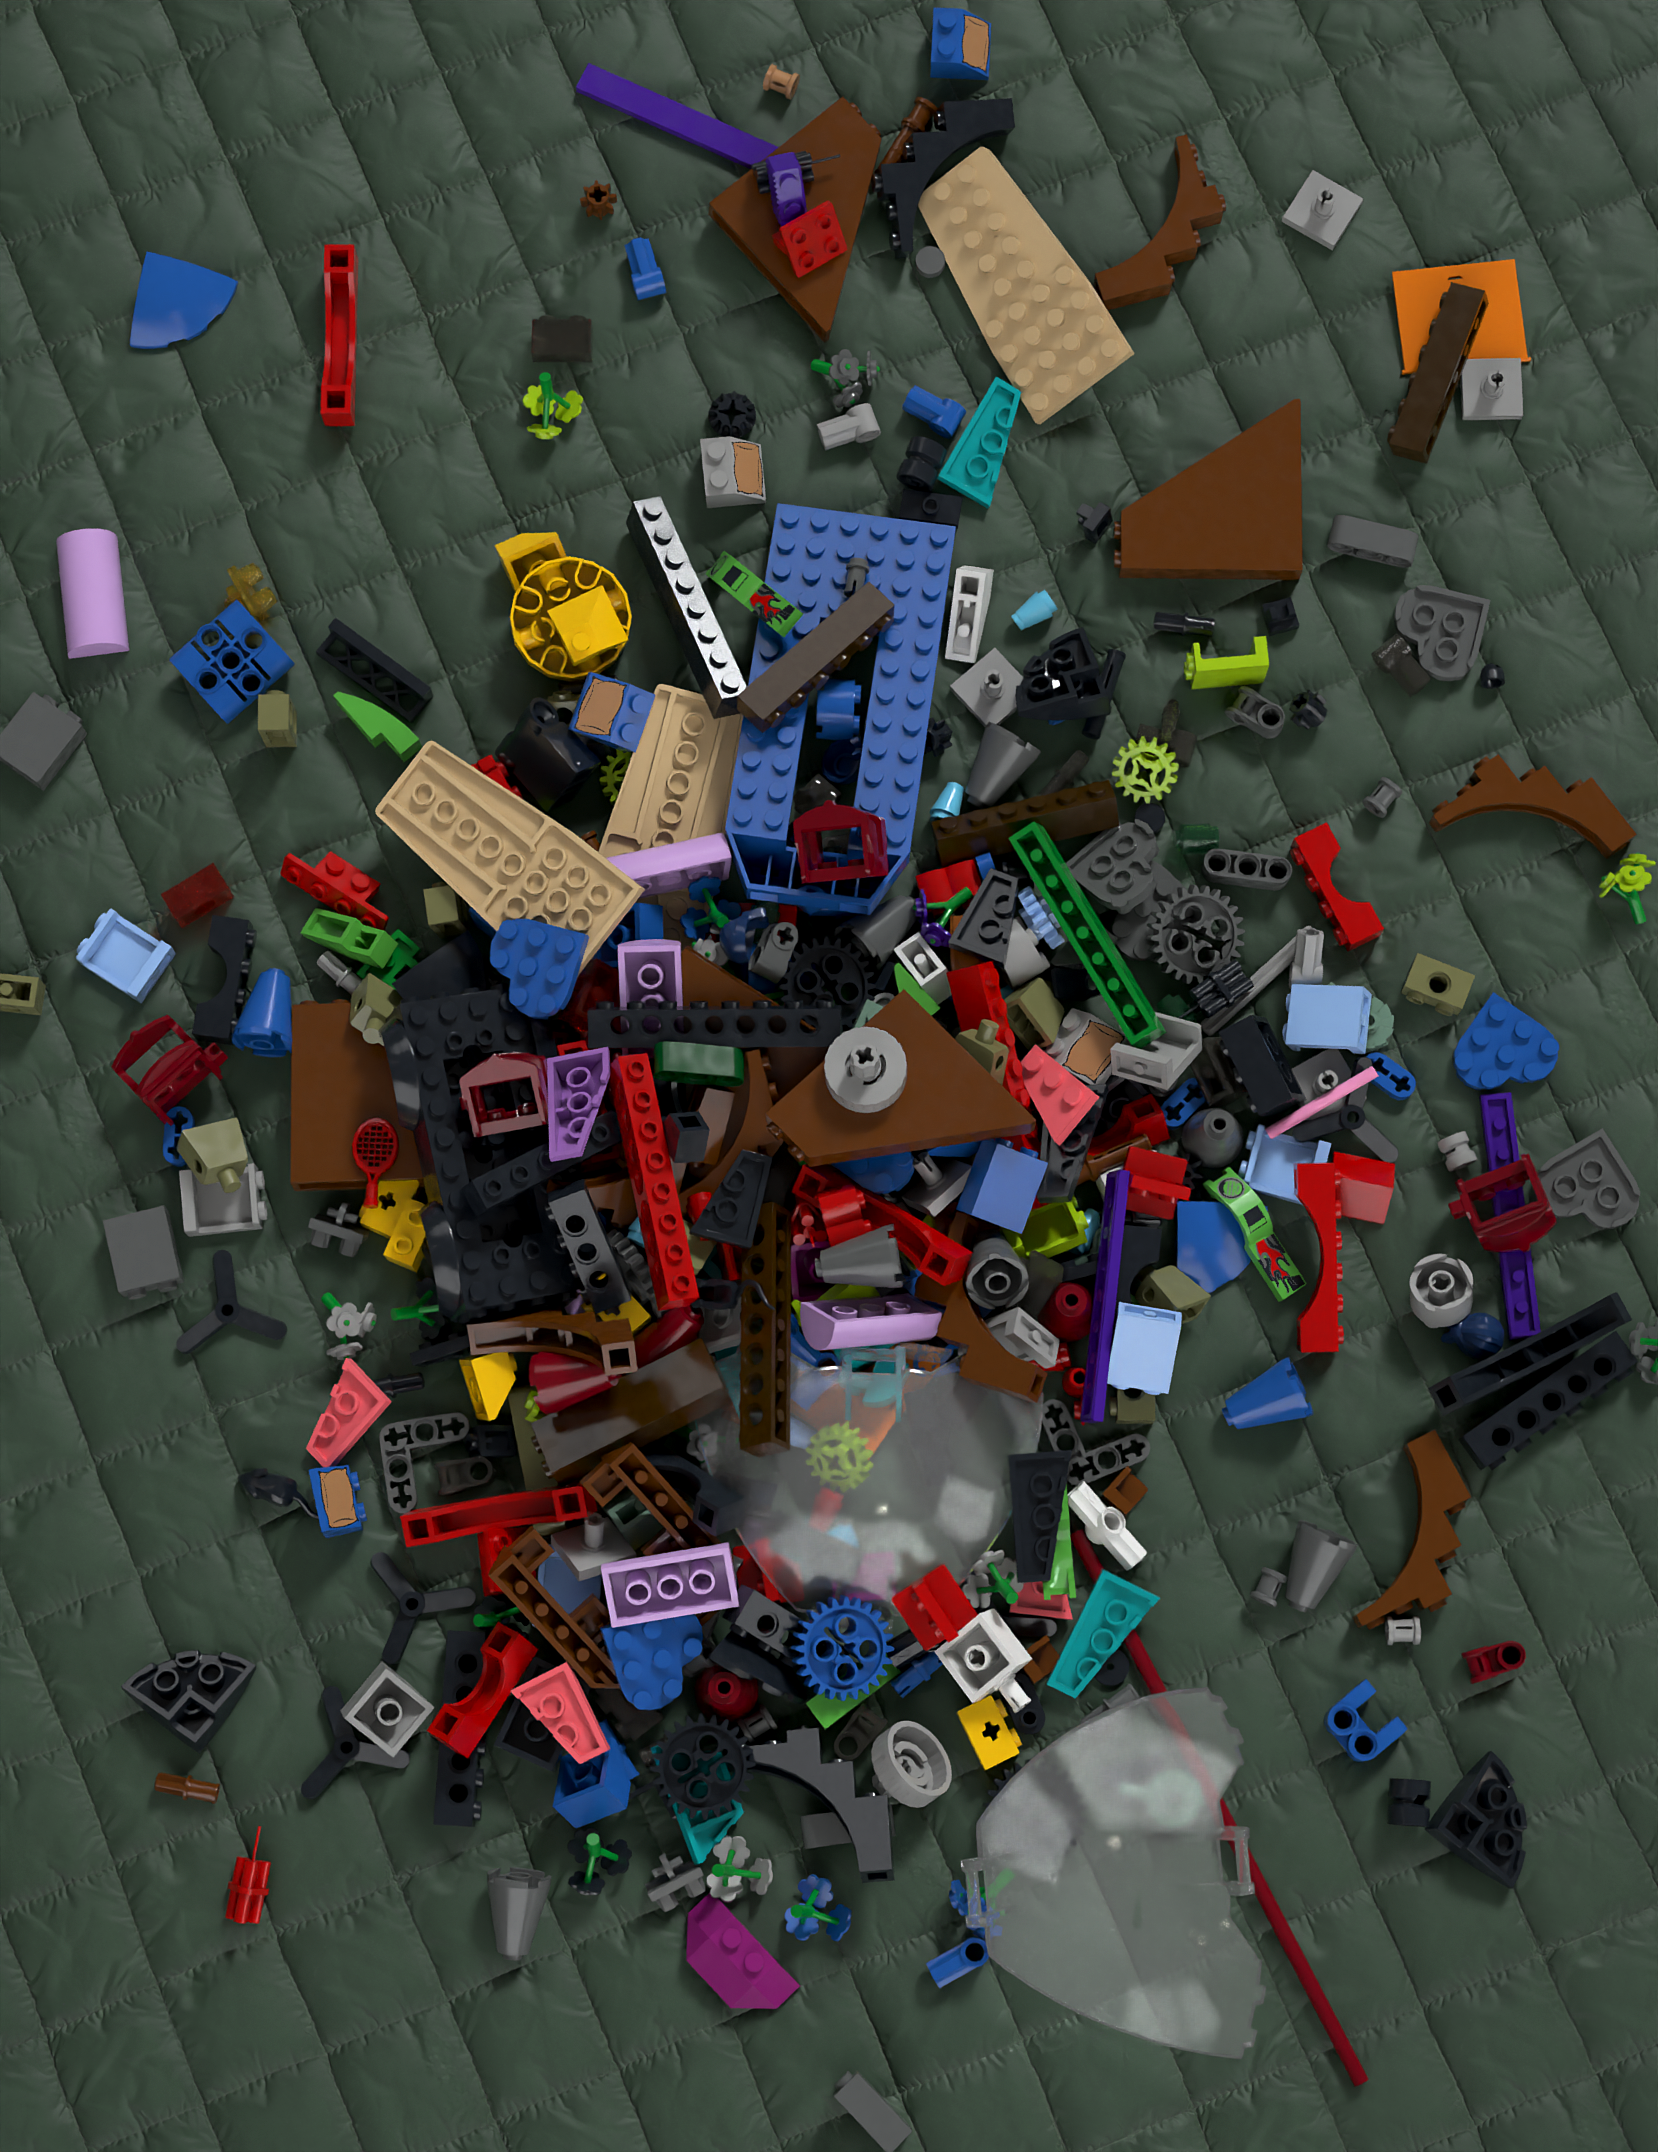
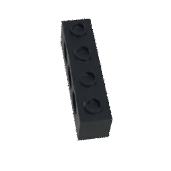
M584 1179L548 1192L549 1203L545 1205V1209L550 1222L556 1221L559 1226L560 1232L556 1234L562 1250L568 1249L572 1259L568 1260L574 1278L580 1277L584 1287L580 1288L586 1306L592 1304L595 1314L631 1301L630 1288ZM572 1215H578L583 1218L579 1224H570L566 1221ZM584 1243H590L595 1246L590 1252H582L578 1249ZM595 1271L606 1273V1276L600 1280L590 1277Z
M741 1584L737 1590L739 1606L727 1608L722 1618L732 1623L729 1629L743 1638H746L748 1634L756 1638L754 1645L769 1654L772 1649L780 1653L778 1660L793 1669L796 1665L802 1667V1664L792 1662V1659L800 1654L799 1651L791 1649L792 1645L800 1644V1639L793 1636V1633L803 1632V1628L798 1623L801 1619L754 1589ZM764 1615V1623L761 1627L757 1628L759 1618ZM786 1631H788V1638L784 1643H782V1636ZM824 1640L820 1641L816 1646L818 1656H821L826 1651V1642ZM838 1643L839 1646L842 1648L841 1653L849 1656V1653L844 1649L843 1645ZM842 1663V1664L838 1667V1669H837V1675H838L839 1671L841 1670V1668H842V1666H843L844 1663Z

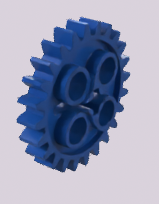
M844 1595L840 1596L838 1603L835 1598L828 1597V1607L822 1602H817L818 1612L815 1613L807 1610L806 1613L810 1620L808 1622L798 1621L799 1625L803 1628V1632L793 1633V1636L800 1639V1644L792 1645L791 1649L799 1651L800 1655L793 1658L792 1662L802 1664V1667L796 1673L800 1676L808 1675L804 1685L811 1687L815 1684L814 1693L821 1695L825 1691V1698L831 1700L836 1694L837 1699L840 1701H845L848 1693L850 1698L856 1700L858 1699V1690L864 1694H869V1683L877 1687L880 1685L876 1678L878 1674L887 1676V1672L882 1666L883 1664H892L893 1662L885 1657L886 1652L894 1651V1647L886 1645V1641L891 1639L893 1634L883 1632L889 1623L884 1620L878 1621L882 1612L878 1610L870 1612L872 1608L871 1603L864 1602L861 1605V1599L853 1597L849 1602V1598ZM846 1617L849 1623L848 1628L844 1633H840L838 1628L839 1622ZM825 1627H828V1630L837 1641L845 1643L844 1649L861 1663L860 1669L857 1668L848 1655L841 1653L842 1648L832 1638L828 1637L824 1632ZM824 1640L826 1642V1651L821 1656H818L816 1646L820 1641ZM867 1640L869 1651L864 1656H861L859 1652L860 1645ZM842 1663H845L847 1673L843 1678L839 1679L837 1669Z

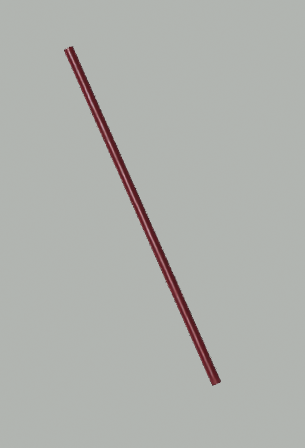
M1081 1529L1070 1535L1071 1541L1095 1584L1101 1570L1104 1568L1085 1531ZM1133 1629L1123 1641L1193 1776L1200 1781L1203 1795L1354 2087L1368 2081L1369 2078L1139 1635Z

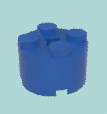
M828 678L824 684V690H818L816 726L822 727V733L816 732V739L843 740L851 739L853 735L859 734L860 716H854V704L860 705L861 685H855V679Z

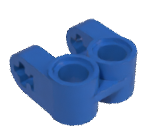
M1364 1679L1329 1708L1324 1717V1726L1327 1731L1336 1738L1345 1749L1347 1755L1357 1762H1365L1375 1758L1408 1729L1398 1716L1376 1733L1369 1729L1356 1711L1361 1704L1376 1692V1689L1367 1679ZM1338 1711L1345 1712L1349 1717V1725L1346 1729H1340L1334 1723V1715ZM1359 1736L1365 1737L1370 1743V1750L1367 1754H1360L1355 1749V1740Z

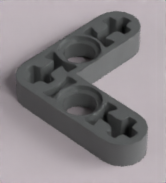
M1052 1399L1046 1401L1040 1408V1422L1053 1451H1061L1056 1444L1059 1436L1066 1434L1074 1440L1075 1445L1072 1449L1067 1473V1483L1071 1486L1076 1487L1082 1481L1089 1484L1124 1470L1126 1466L1131 1467L1141 1463L1150 1452V1444L1146 1437L1140 1434H1131L1085 1453L1064 1403ZM1049 1406H1053L1054 1410H1061L1062 1414L1058 1416L1061 1426L1067 1423L1069 1428L1060 1429L1054 1435L1051 1434L1050 1429H1055L1056 1426L1052 1418H1045L1049 1411ZM1135 1440L1136 1444L1142 1443L1144 1448L1140 1451L1141 1456L1136 1457L1135 1453H1130L1124 1456L1127 1463L1122 1464L1120 1453L1115 1447L1120 1445L1122 1452L1130 1448V1441ZM1102 1452H1110L1114 1455L1116 1462L1111 1469H1103L1098 1464V1456ZM1092 1457L1093 1467L1098 1472L1097 1475L1093 1476L1091 1469L1083 1473V1480L1079 1481L1077 1477H1070L1069 1473L1073 1470V1464L1083 1468L1089 1465L1086 1459Z
M447 1413L390 1423L382 1428L379 1434L388 1502L395 1512L405 1514L415 1510L418 1505L411 1450L465 1440L466 1435L470 1432L471 1425L463 1414ZM457 1419L460 1424H465V1428L460 1429V1435L455 1436L453 1431H444L445 1438L439 1439L440 1430L436 1424L437 1421H442V1427L452 1426V1420ZM429 1424L433 1427L434 1435L430 1440L421 1441L417 1438L416 1431L420 1425ZM411 1426L410 1435L414 1441L413 1444H408V1438L399 1439L397 1446H393L390 1441H386V1437L391 1436V1430H395L397 1434L402 1435L407 1434L405 1428ZM397 1460L405 1461L407 1464V1472L400 1478H396L390 1473L391 1464ZM410 1480V1486L404 1485V1491L407 1496H412V1501H408L407 1507L402 1508L400 1504L395 1503V1499L400 1498L399 1487L397 1486L392 1489V1483L402 1484Z

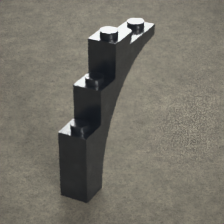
M1012 98L943 102L937 109V112L934 113V126L939 131L912 133L906 140V143L903 144V158L908 163L881 164L876 169L875 174H872V190L877 192V200H889L886 204L887 220L892 223L889 245L890 249L895 251V259L907 258L913 252V226L917 205L925 185L934 171L948 157L965 146L987 138L1009 135L1015 128Z
M1615 1292L1530 1338L1443 1379L1428 1389L1442 1416H1445L1483 1399L1561 1358L1573 1354L1600 1337L1628 1323L1632 1318L1618 1292Z
M804 1725L798 1726L794 1730H787V1743L771 1740L763 1745L751 1746L747 1743L742 1745L743 1749H753V1752L746 1756V1760L755 1762V1766L747 1768L746 1772L775 1776L796 1784L820 1799L837 1816L850 1836L857 1854L862 1883L895 1880L888 1796L871 1792L864 1794L862 1797H857L856 1772L853 1761L847 1762L845 1759H833L823 1764L822 1739L819 1728ZM724 1749L725 1756L728 1753L727 1749ZM725 1762L728 1772H734L733 1765Z

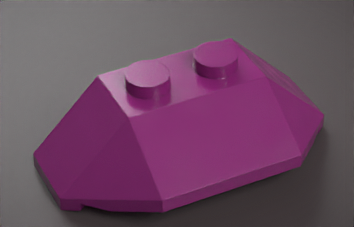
M709 1893L688 1913L686 1961L730 2008L777 2009L800 1986L719 1898H713Z

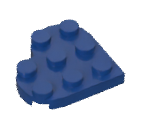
M530 919L503 921L491 941L490 963L500 974L510 979V1002L520 1012L533 1019H548V1016L556 1014L560 1009L563 1010L572 996L589 936Z
M1493 992L1457 1043L1453 1052V1065L1456 1069L1457 1077L1466 1086L1481 1091V1089L1491 1090L1495 1087L1498 1088L1507 1079L1518 1083H1533L1543 1080L1554 1069L1558 1059L1559 1043L1544 1026Z
M912 1151L831 1164L864 1189L877 1195L901 1190L910 1181L915 1168L913 1166L914 1156Z
M695 1614L612 1628L611 1623L600 1627L619 1688L625 1698L640 1710L659 1709L672 1702L674 1698L681 1694V1684L683 1681L682 1667L702 1652V1626Z

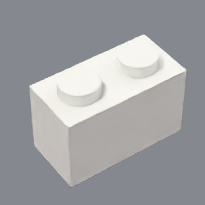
M919 932L894 949V952L909 974L937 1005L952 995L946 974L948 970Z

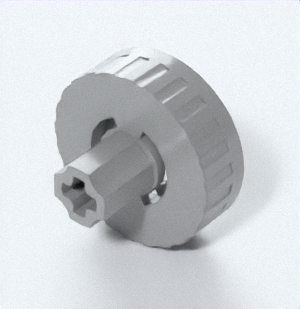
M856 1027L842 1033L830 1045L825 1056L824 1072L827 1088L832 1097L849 1110L871 1113L887 1108L899 1098L907 1081V1062L902 1046L888 1032L875 1027ZM880 1075V1077L875 1082L871 1084H864V1082H870Z
M900 1721L879 1735L874 1741L871 1754L876 1774L872 1776L873 1787L881 1795H887L888 1798L892 1796L902 1804L919 1808L926 1806L949 1788L952 1771L948 1756L938 1739L922 1725L912 1721Z

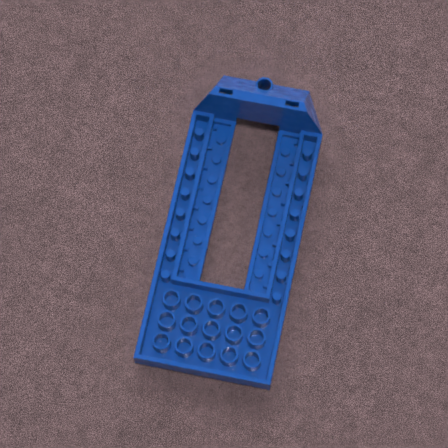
M777 503L765 583L795 606L803 615L785 637H782L759 618L748 686L849 599L844 595L848 574L846 564L850 562L851 558H862L868 562L867 566H869L870 571L866 574L864 585L870 582L895 605L893 624L885 632L879 631L876 636H879L854 802L855 808L885 819L888 875L802 883L797 849L786 847L809 699L808 693L806 700L801 706L796 709L792 707L778 726L775 728L770 727L764 733L757 729L743 715L725 826V838L747 899L798 905L803 912L808 914L816 913L822 908L870 915L908 865L956 526ZM856 587L853 588V593H852V595L855 594V588H856ZM861 827L850 829L847 854L823 851L824 862L836 861L837 867L848 866L847 860L864 859ZM860 886L869 887V889L860 888Z

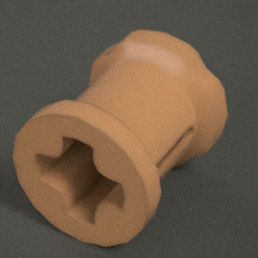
M771 64L764 78L763 89L766 91L772 89L783 93L787 99L791 100L797 90L800 74L794 73L792 75L777 69V65Z

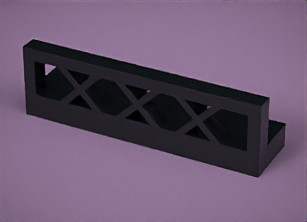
M335 617L328 626L330 635L317 649L316 654L412 724L433 698L431 687ZM337 639L346 646L347 656L334 658L327 651ZM350 650L356 653L357 655L351 656ZM365 660L368 662L370 674H355L352 670V661ZM348 662V668L342 663ZM374 667L380 672L374 673ZM390 678L393 681L394 691L381 693L376 689L375 679ZM365 680H371L372 685H370ZM397 684L405 690H398ZM413 695L420 701L408 713L400 707L399 696ZM390 697H395V702H393V701H392L391 699H389V698H390Z

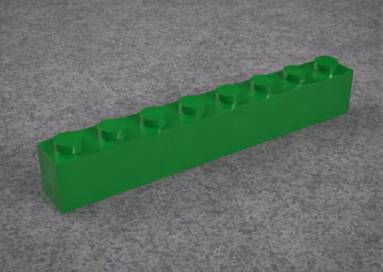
M1032 822L1008 838L1130 1044L1142 1049L1167 1033L1045 828L1036 822Z

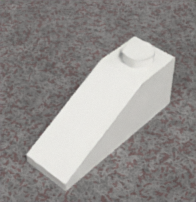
M966 565L956 569L945 659L970 663L976 662L990 601L994 570Z

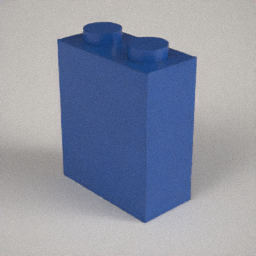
M995 1138L994 1142L982 1140L956 1210L1022 1234L1048 1163L1037 1159L1039 1153L1025 1147H1021L1020 1151L1012 1149L1014 1143L1005 1139Z

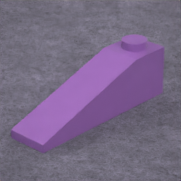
M608 1047L547 1058L549 1159L551 1162L583 1155L610 1078V1050Z

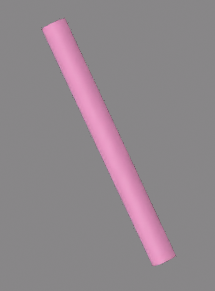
M1373 1066L1360 1072L1267 1127L1265 1130L1270 1139H1273L1375 1079L1378 1077L1377 1072Z

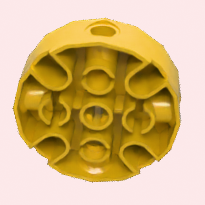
M569 556L546 561L526 575L513 598L510 625L515 646L528 665L548 678L572 682L585 679L588 672L600 674L615 663L627 642L573 666L547 612L603 585L628 637L632 618L626 591L613 573L593 561Z

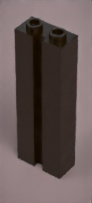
M702 1338L638 1369V1372H632L620 1378L616 1386L531 1423L535 1433L531 1440L538 1454L543 1453L545 1457L541 1464L549 1479L554 1477L559 1485L563 1487L587 1475L602 1461L601 1456L631 1442L639 1449L732 1402V1399L710 1351Z

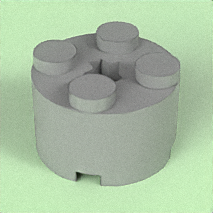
M1019 916L1013 918L1005 969L998 967L1002 973L1000 975L1001 978L1012 990L1050 967L1042 952L1038 953L1035 948L1039 944L1035 934L1030 928L1026 929Z
M1433 1254L1423 1258L1416 1264L1409 1282L1410 1305L1414 1314L1429 1328L1451 1326L1470 1314L1473 1303V1276L1469 1267L1458 1258L1457 1260L1449 1258L1446 1254Z

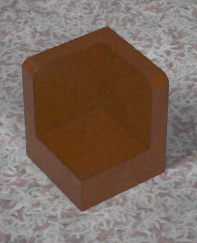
M1126 1466L1100 1497L1111 1507L1121 1511L1125 1517L1148 1491V1488Z
M1047 1635L1026 1649L1032 1660L1021 1669L1030 1678L1032 1684L1051 1672L1059 1657V1654L1049 1642L1050 1639Z

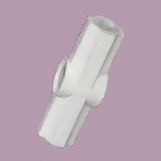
M1085 1481L1079 1483L1067 1494L1068 1505L1085 1523V1532L1089 1540L1098 1545L1103 1544L1126 1571L1135 1566L1147 1554V1551L1125 1528L1126 1521L1121 1511L1114 1507H1107Z

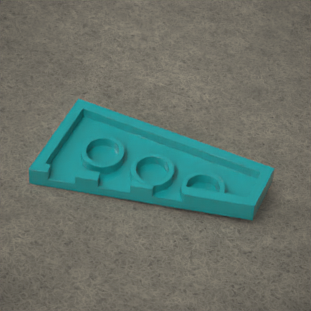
M995 377L937 477L938 480L987 509L991 505L995 484L998 480L1003 455L1005 454L1008 437L1021 396L1020 390L998 377Z

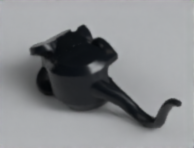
M696 1278L699 1298L691 1304L695 1309L700 1307L712 1311L735 1309L745 1287L752 1285L757 1290L765 1306L775 1310V1307L767 1301L761 1286L754 1280L746 1279L738 1287L736 1282L730 1280H701Z
M267 1468L254 1469L238 1476V1481L255 1499H263L280 1507H289L293 1500L301 1505L308 1516L319 1519L318 1513L310 1509L306 1499L297 1491L298 1484L295 1480L281 1474L270 1473Z

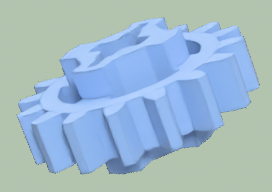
M1030 886L1018 892V897L1024 906L1018 912L1027 927L1033 931L1037 940L1039 941L1044 937L1052 949L1064 943L1065 940L1058 929L1061 926L1044 897L1040 896L1038 898Z

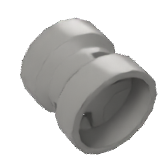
M1466 1131L1453 1134L1437 1142L1440 1152L1444 1153L1447 1158L1445 1164L1449 1172L1466 1167L1478 1160L1475 1152L1470 1150L1468 1146L1469 1138Z

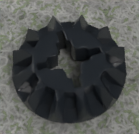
M735 391L728 394L722 393L720 397L712 401L708 411L711 427L717 434L723 437H742L753 428L756 421L754 403L746 395L737 394ZM732 405H734L736 413L740 415L735 416L733 424L730 425L729 417L724 412H729Z

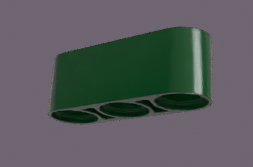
M668 1041L659 1042L654 1045L653 1077L665 1082L722 1087L740 1086L744 1083V1051L727 1046Z

